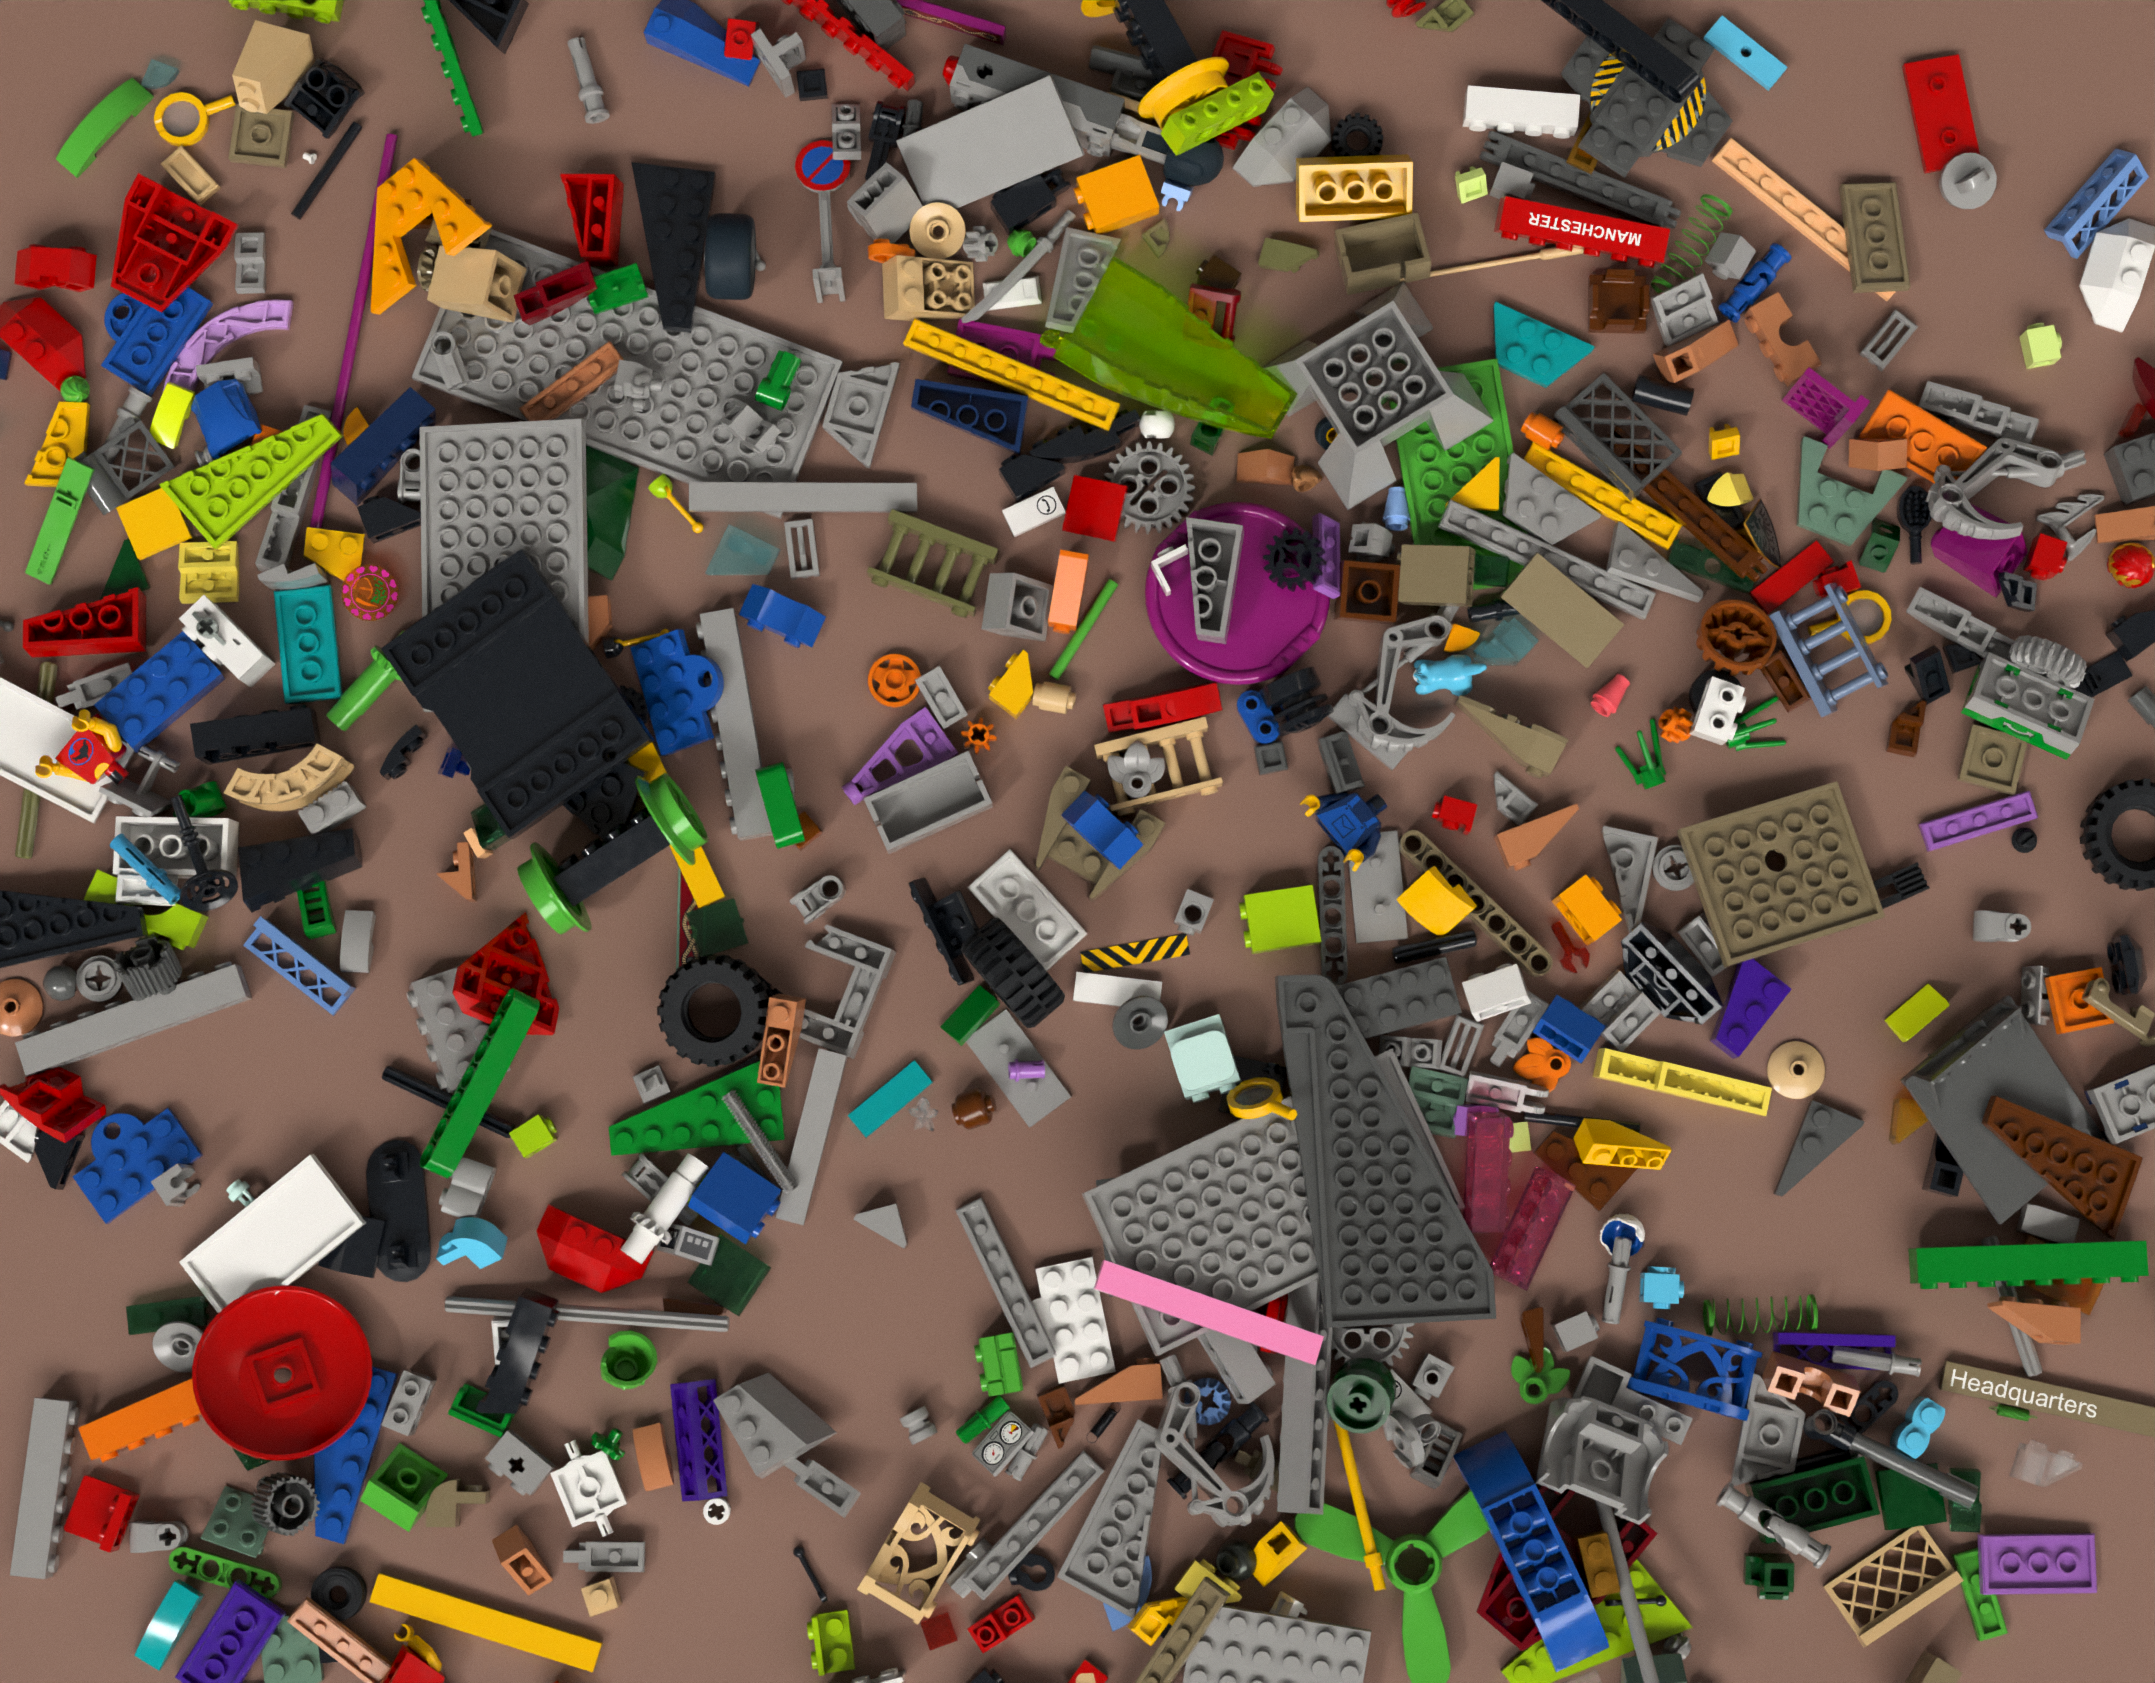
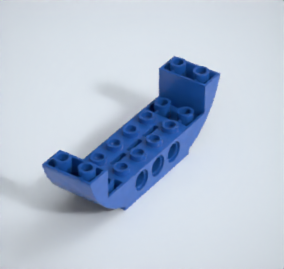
M1503 1431L1455 1454L1453 1458L1464 1481L1468 1483L1543 1640V1646L1555 1671H1561L1609 1648L1605 1632L1582 1579L1536 1484L1507 1432Z

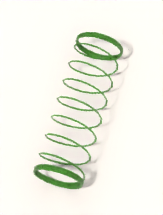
M1703 194L1700 198L1701 203L1706 208L1696 206L1700 213L1719 220L1720 223V220L1729 219L1733 212L1726 202L1710 194ZM1703 198L1717 201L1724 206L1728 213L1713 208ZM1697 207H1701L1707 210L1716 218L1706 215L1705 213L1701 212ZM1712 212H1714V213H1716V214H1718V215H1720V216H1725V217H1728V218H1726V219H1719V218H1718L1715 214H1713ZM1693 217L1688 218L1691 223H1693L1699 228L1711 231L1712 233L1719 232L1712 231L1707 225H1705L1698 219H1695ZM1690 219L1697 220L1698 222L1706 226L1708 229L1698 226ZM1682 229V232H1683L1686 236H1688L1689 238H1691V239H1693V240H1695V241L1704 243L1707 248H1708L1707 244H1711V243H1709V242H1704L1699 236H1697V237H1698L1701 241L1690 237V236L1687 235L1683 230L1688 231V232L1692 233V234L1695 235V236H1697V235H1696L1695 233H1693V232L1687 230V229ZM1675 241V244H1676L1678 247H1680L1681 249H1683V250H1685V251H1687V252H1689V253L1698 255L1699 258H1700L1699 255H1707V254L1709 253V248H1708V252H1707L1706 254H1697V252H1696L1695 250H1693L1691 247H1689V248H1690L1692 251H1694L1695 253L1690 252V251H1688V250L1682 248L1681 246H1679L1676 242H1679V243L1684 244L1685 246L1689 247L1688 245H1686L1685 243L1680 242V241ZM1670 252L1668 253V255H1669V254H1673V255L1679 257L1680 259H1682V260H1683L1684 262H1686L1687 264H1684V263H1682V262H1680V261L1674 259L1673 257H1671L1673 260H1675V261H1677L1678 263H1681V264H1683V265L1690 266L1691 268H1692V267H1699V266L1702 265V259H1701V258H1700V260H1701V264H1700V265H1698V266H1691L1687 261H1685V260H1684L1683 258H1681L1680 256H1678V255H1676V254H1674V253H1670ZM1661 264V267L1668 273L1684 280L1689 279L1683 277L1670 266ZM1663 266H1666V267H1668V268L1674 270V271H1675L1676 273H1678L1680 276L1669 272V271L1666 270ZM1654 276L1650 283L1651 287L1658 293L1663 291L1653 282L1660 283L1668 288L1673 287L1671 283L1658 276Z
M1809 1294L1806 1310L1810 1328L1808 1330L1811 1331L1816 1330L1818 1326V1309L1815 1296ZM1799 1295V1304H1800V1320H1799V1325H1798V1328H1797L1796 1330L1793 1329V1331H1797V1330L1799 1329V1326H1800V1323H1801V1317H1802V1319H1803V1323H1804L1805 1327L1807 1328V1326H1806V1324H1805V1321H1804V1318H1803V1314H1802V1299H1801V1295ZM1785 1296L1786 1318L1783 1330L1785 1329L1787 1318L1792 1328L1787 1311V1296ZM1756 1297L1757 1319H1756V1326H1755V1329H1754L1753 1332H1751V1331L1749 1330L1748 1326H1747V1322H1746L1745 1314H1744V1300H1743V1298H1741V1302H1742V1323H1741V1328H1740L1739 1333H1740L1741 1330H1742L1743 1320H1745L1746 1327H1747V1329H1748V1331H1749L1750 1333H1754V1332H1755L1756 1327H1757L1758 1318H1759L1760 1325H1761V1327H1762V1329H1763V1326H1762L1761 1320H1760V1316H1759V1311H1758V1298ZM1770 1297V1303H1771V1322H1770L1769 1330H1770L1771 1325H1772V1318H1773V1320H1774V1323H1775L1776 1328L1778 1329V1327H1777V1325H1776V1322H1775L1774 1314H1773V1299H1772V1297ZM1714 1299L1713 1310L1710 1300H1704L1703 1321L1707 1336H1712L1714 1321H1716L1719 1332L1725 1335V1333L1720 1331L1717 1323ZM1727 1299L1728 1321H1727V1327H1726L1725 1333L1727 1332L1728 1324H1729V1319H1730V1322H1731V1326H1732V1328H1733V1331H1734L1736 1334H1739V1333H1737V1332L1735 1331V1329H1734V1327H1733V1324H1732V1321H1731V1316H1730V1311H1729V1299ZM1811 1300L1813 1305L1814 1323H1812L1811 1317ZM1707 1306H1708V1313H1709V1326H1708Z

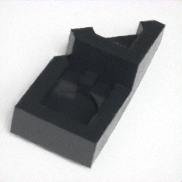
M2007 572L1999 573L1998 578L2007 606L2024 612L2035 611L2037 583L2023 580V576Z

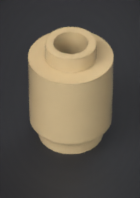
M1044 681L1043 684L1037 683L1035 686L1033 705L1039 706L1040 710L1067 714L1068 709L1073 710L1076 693L1071 692V686Z

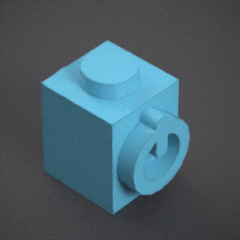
M1647 1266V1273H1640L1639 1302H1653V1308L1670 1309L1671 1304H1679V1298H1683L1684 1281H1680V1275L1676 1274V1268Z

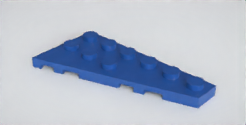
M372 1366L371 1388L360 1416L340 1439L314 1454L315 1494H317V1501H320V1504L317 1505L320 1510L316 1511L318 1517H315V1536L346 1544L398 1373Z

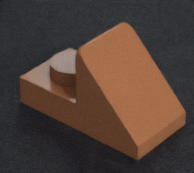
M469 842L457 843V850L453 851L454 867H459V871L436 874L470 902H477L473 849Z

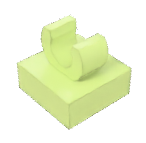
M1471 166L1469 167V172L1460 174L1457 171L1455 173L1457 196L1461 204L1488 195L1486 175L1482 167L1476 169Z

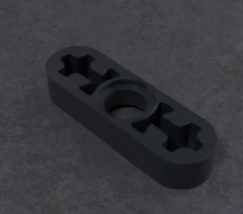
M1879 1380L1858 1397L1849 1417L1850 1421L1859 1427L1857 1432L1861 1434L1865 1432L1896 1403L1898 1399L1897 1387L1890 1381ZM1879 1387L1889 1388L1890 1391L1887 1394L1890 1398L1888 1400L1880 1399L1876 1403L1880 1407L1877 1411L1876 1407L1866 1399L1870 1397L1871 1400H1875L1880 1395ZM1860 1405H1866L1870 1410V1417L1865 1422H1860L1855 1417V1410ZM1840 1414L1837 1417L1838 1419L1848 1424L1850 1423L1845 1420V1418L1847 1417L1846 1415Z

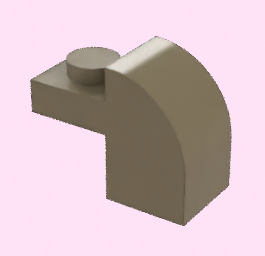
M461 1478L452 1479L440 1484L431 1493L427 1502L426 1527L460 1526L461 1504L489 1503L490 1490H482V1485H465V1489L461 1490Z

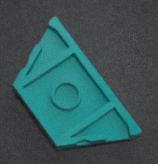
M1495 302L1493 306L1495 359L1498 360V366L1544 388L1549 387L1561 375L1567 373L1575 364L1591 354L1595 347L1498 302Z

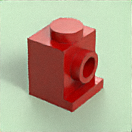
M1852 560L1843 564L1840 567L1841 570H1839L1838 566L1822 571L1823 576L1813 580V588L1818 597L1824 598L1828 595L1824 586L1830 583L1842 586L1847 595L1861 588Z
M1444 795L1441 802H1435L1431 818L1442 822L1441 827L1449 830L1458 831L1459 827L1463 828L1462 834L1468 835L1471 832L1478 805Z

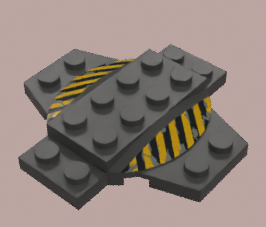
M1670 18L1667 19L1653 39L1694 69L1700 77V84L1681 103L1671 101L1588 36L1561 72L1563 78L1580 95L1582 101L1586 100L1590 104L1591 114L1589 117L1592 126L1578 147L1624 178L1639 157H1650L1652 153L1664 152L1667 153L1669 158L1702 167L1733 122L1706 89L1704 75L1701 70L1715 48Z

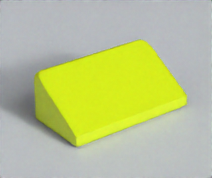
M1926 984L1884 1021L1902 1042H1906L1949 1007L1950 1004L1932 986Z

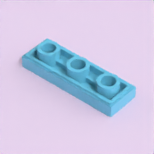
M1723 15L1703 38V40L1768 91L1788 68ZM1741 52H1746L1749 57L1742 56Z

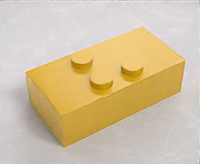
M1408 154L1296 158V215L1299 222L1389 219L1412 214L1413 161Z

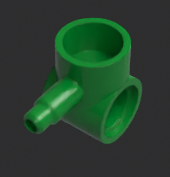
M217 781L185 789L178 794H182L189 818L198 816L200 818H209L227 810Z

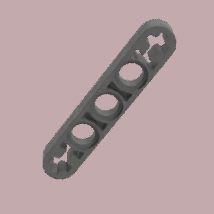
M1328 846L1321 850L1317 859L1319 929L1321 935L1320 964L1321 976L1332 982V978L1326 975V972H1329L1332 968V962L1326 963L1325 957L1332 959L1342 957V962H1336L1337 971H1342V976L1337 978V982H1332L1335 986H1338L1345 982L1348 974L1344 856L1337 847ZM1328 852H1333V857H1338L1339 861L1334 863L1333 872L1339 871L1340 876H1322V871L1327 873L1329 871L1328 862H1323V858L1327 857ZM1329 880L1336 881L1340 887L1339 893L1335 896L1327 895L1323 889L1325 882ZM1328 909H1336L1341 916L1339 923L1334 925L1328 924L1324 918L1325 912ZM1335 937L1340 940L1342 946L1338 953L1327 951L1325 942L1328 938Z

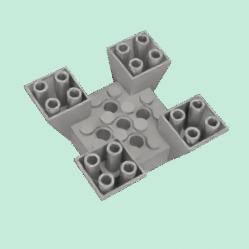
M1404 281L1357 309L1355 313L1360 321L1321 345L1306 340L1259 369L1260 374L1288 417L1316 401L1338 434L1318 461V465L1347 510L1396 481L1383 447L1425 421L1444 451L1494 422L1463 373L1439 371L1418 338L1431 331L1433 326ZM1361 354L1366 356L1367 359L1362 363H1356L1352 360L1353 357ZM1396 363H1403L1407 366L1403 371L1392 369V366ZM1372 378H1379L1382 381L1378 386H1370L1367 382ZM1347 393H1354L1358 396L1354 401L1343 399V396ZM1388 401H1393L1397 404V407L1393 410H1386L1382 406Z

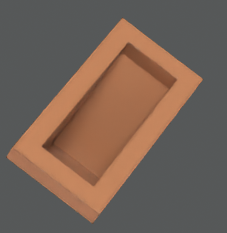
M1849 438V467L1874 471L1906 468L1907 438Z
M1270 449L1238 453L1236 482L1293 486L1292 472L1295 457Z

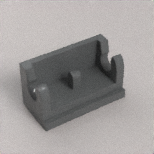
M1343 731L1318 739L1317 745L1333 793H1348L1365 787L1348 733Z

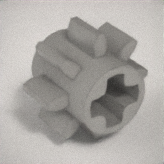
M973 226V231L966 232L963 248L968 254V258H975L976 262H983L988 260V256L995 255L998 240L995 234H993V230H986L985 226Z

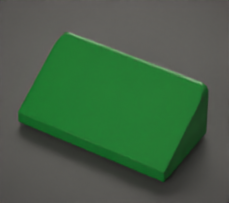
M978 985L940 1028L962 1046L998 1008L1000 1003L993 995Z

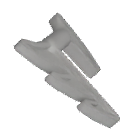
M2079 495L2077 500L2084 503L2062 502L2055 506L2056 509H2061L2067 513L2050 512L2036 517V521L2048 525L2060 540L2067 542V562L2073 560L2086 548L2097 530L2092 529L2075 541L2065 527L2105 499L2103 495Z

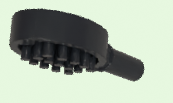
M1919 486L1907 488L1897 503L1899 524L1910 535V564L1913 565L1922 564L1921 531L1931 521L1928 502H1926L1928 493Z

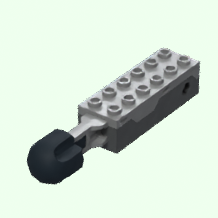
M964 44L960 57L951 55L947 58L942 73L950 88L951 103H954V106L962 111L969 110L1052 74ZM1052 74L1082 148L1087 149L1089 154L1096 157H1102L1103 155L1110 157L1112 149L1121 152L1140 155V157L1164 164L1163 173L1166 178L1192 186L1211 182L1223 168V150L1215 138L1176 156L1162 137V130L1160 128L1143 123L1124 114V98Z

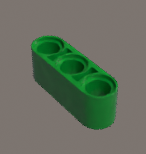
M783 761L755 769L777 849L804 842L803 829Z

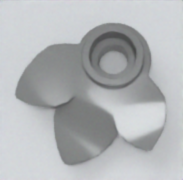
M1135 741L1129 746L1124 758L1110 755L1107 761L1111 778L1123 784L1125 793L1132 798L1146 796L1151 789V784L1160 780L1165 770L1164 758L1150 759L1147 748L1140 741ZM1140 779L1143 785L1141 788L1136 789L1132 786V781Z

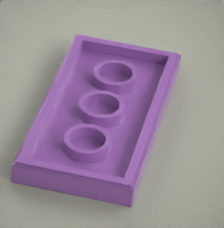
M2095 1533L1977 1534L1980 1594L2097 1593Z

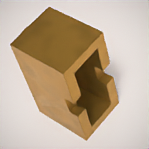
M1600 1530L1573 1536L1578 1559L1580 1560L1584 1585L1589 1597L1595 1598L1621 1592L1607 1532Z

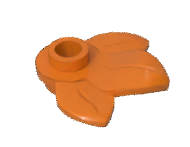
M1542 1038L1528 1039L1527 1047L1529 1054L1521 1057L1513 1066V1070L1521 1077L1532 1080L1531 1084L1544 1086L1551 1092L1555 1089L1558 1079L1569 1072L1571 1059L1561 1050L1554 1049L1552 1044ZM1555 1058L1562 1062V1066L1559 1069H1554L1551 1066V1061Z

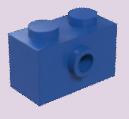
M1556 995L1539 1020L1533 1033L1582 1064L1606 1026L1600 1023L1594 1016L1588 1015L1574 1006L1571 1001Z

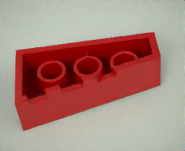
M139 587L129 589V592L105 596L102 600L88 604L86 602L77 604L71 609L64 611L56 610L23 620V648L32 658L146 652V596Z

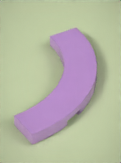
M280 299L255 301V303L231 308L208 321L185 343L184 349L170 367L164 389L168 382H172L195 392L199 381L196 365L209 364L227 345L246 335L265 330H289L293 301Z

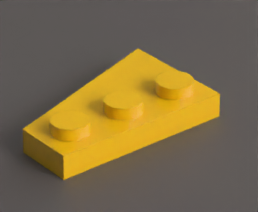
M59 401L46 431L45 441L41 450H38L34 459L36 462L30 475L28 474L25 480V485L57 487L67 457L73 459L84 451L87 453L90 405L88 403Z

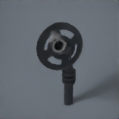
M182 794L171 797L170 799L181 828L179 834H183L181 840H185L183 846H187L196 871V875L188 879L180 890L181 902L186 908L193 911H209L219 908L235 896L238 890L237 879L229 871L207 869L198 844L201 840L196 838L198 832H194L196 826H192ZM223 876L227 877L229 880L228 887L225 886ZM216 879L220 881L219 884H216ZM195 886H198V891H195ZM188 888H190V892L193 896L192 898H189L187 896ZM217 892L220 894L218 897L214 899L202 901L203 897H212Z

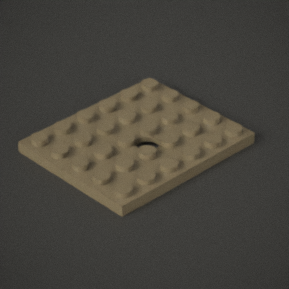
M1837 781L1677 830L1724 968L1885 917ZM1771 850L1782 853L1785 857V866L1779 872L1770 870L1765 863V856Z

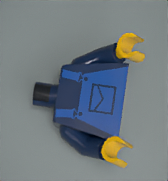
M1346 792L1333 793L1317 797L1310 794L1299 803L1300 805L1306 804L1310 807L1305 812L1307 817L1318 811L1315 814L1316 822L1335 846L1341 850L1345 857L1343 862L1353 861L1355 863L1352 868L1353 871H1357L1361 863L1375 854L1381 838V822L1376 815L1387 808L1385 801L1379 794H1376L1367 802H1364L1357 793L1351 795Z

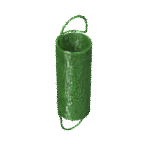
M2003 1404L1994 1407L1997 1408L1996 1414L2023 1421H2029L2028 1418L2036 1417H2030V1412L2026 1409Z

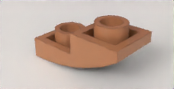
M661 1423L633 1429L635 1450L645 1490L650 1491L674 1485L671 1456L667 1454L664 1426Z

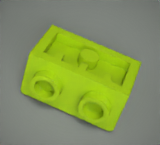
M848 1609L813 1614L811 1616L812 1621L807 1622L809 1640L814 1639L815 1651L811 1652L813 1670L818 1669L819 1676L826 1673L854 1670L856 1667Z

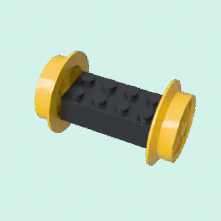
M1082 0L1081 11L1085 16L1100 17L1114 13L1119 23L1124 22L1128 30L1126 35L1130 44L1133 47H1138L1143 67L1146 71L1150 69L1154 76V87L1139 103L1138 113L1143 118H1155L1161 130H1163L1170 115L1229 87L1223 78L1229 68L1228 61L1223 57H1211L1198 61L1164 0Z

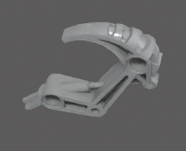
M2000 438L1966 471H1951V468L1947 465L1936 467L1933 476L1935 484L1931 486L1926 499L1930 516L1935 521L1942 522L1944 528L1950 531L1955 530L1958 534L1971 536V538L1999 540L2020 536L2024 527L2021 522L2003 524L1991 521L1979 514L1968 500L1998 476L2018 478L2039 487H2050L2054 485L2057 478L2064 475L2066 470L2085 464V452L2082 449H2076L2060 455L2053 450L2009 438Z
M1440 606L1436 614L1432 613L1424 619L1391 627L1383 634L1379 646L1376 679L1361 691L1353 690L1348 696L1349 704L1356 707L1359 715L1356 725L1357 733L1360 732L1363 739L1370 744V748L1376 750L1379 746L1386 747L1387 753H1396L1398 749L1408 752L1412 751L1413 747H1423L1428 741L1437 738L1455 717V714L1451 712L1438 725L1418 729L1406 726L1389 714L1397 670L1405 663L1413 662L1431 647H1437L1445 641L1453 628L1451 621L1459 606ZM1429 627H1439L1442 631V636H1433L1429 632ZM1407 651L1403 654L1404 658L1399 661L1400 653ZM1375 687L1373 704L1364 695ZM1377 720L1383 722L1386 731H1375L1372 727V722Z
M1175 1354L1160 1360L1171 1388L1168 1389L1167 1402L1154 1442L1157 1449L1191 1479L1192 1501L1187 1505L1189 1514L1194 1516L1201 1513L1211 1515L1212 1519L1221 1527L1238 1524L1246 1526L1250 1524L1251 1515H1259L1265 1508L1263 1501L1269 1500L1271 1495L1270 1486L1274 1484L1275 1459L1269 1435L1260 1438L1263 1459L1258 1474L1247 1486L1232 1492L1195 1451V1439L1197 1438L1196 1407L1200 1401L1199 1388L1193 1384L1191 1379L1186 1380ZM1181 1389L1186 1390L1190 1394L1189 1404H1184L1180 1401L1178 1395ZM1184 1433L1186 1434V1439H1189V1443L1185 1440ZM1197 1486L1210 1497L1209 1500L1201 1501L1198 1499ZM1229 1498L1234 1499L1238 1503L1236 1514L1231 1513L1227 1509L1226 1504Z

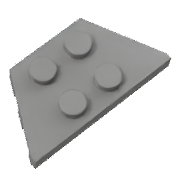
M897 362L875 368L873 366L866 367L859 371L839 372L824 418L823 429L866 468L871 467L900 368V363Z
M1515 453L1508 456V479L1505 480L1504 490L1506 499L1503 502L1502 515L1532 537L1554 545L1601 517V514Z
M1753 1374L1745 1409L1750 1411L1747 1421L1742 1420L1730 1480L1734 1486L1795 1471L1806 1415L1795 1404L1788 1401L1786 1397L1768 1392L1763 1379L1759 1375Z

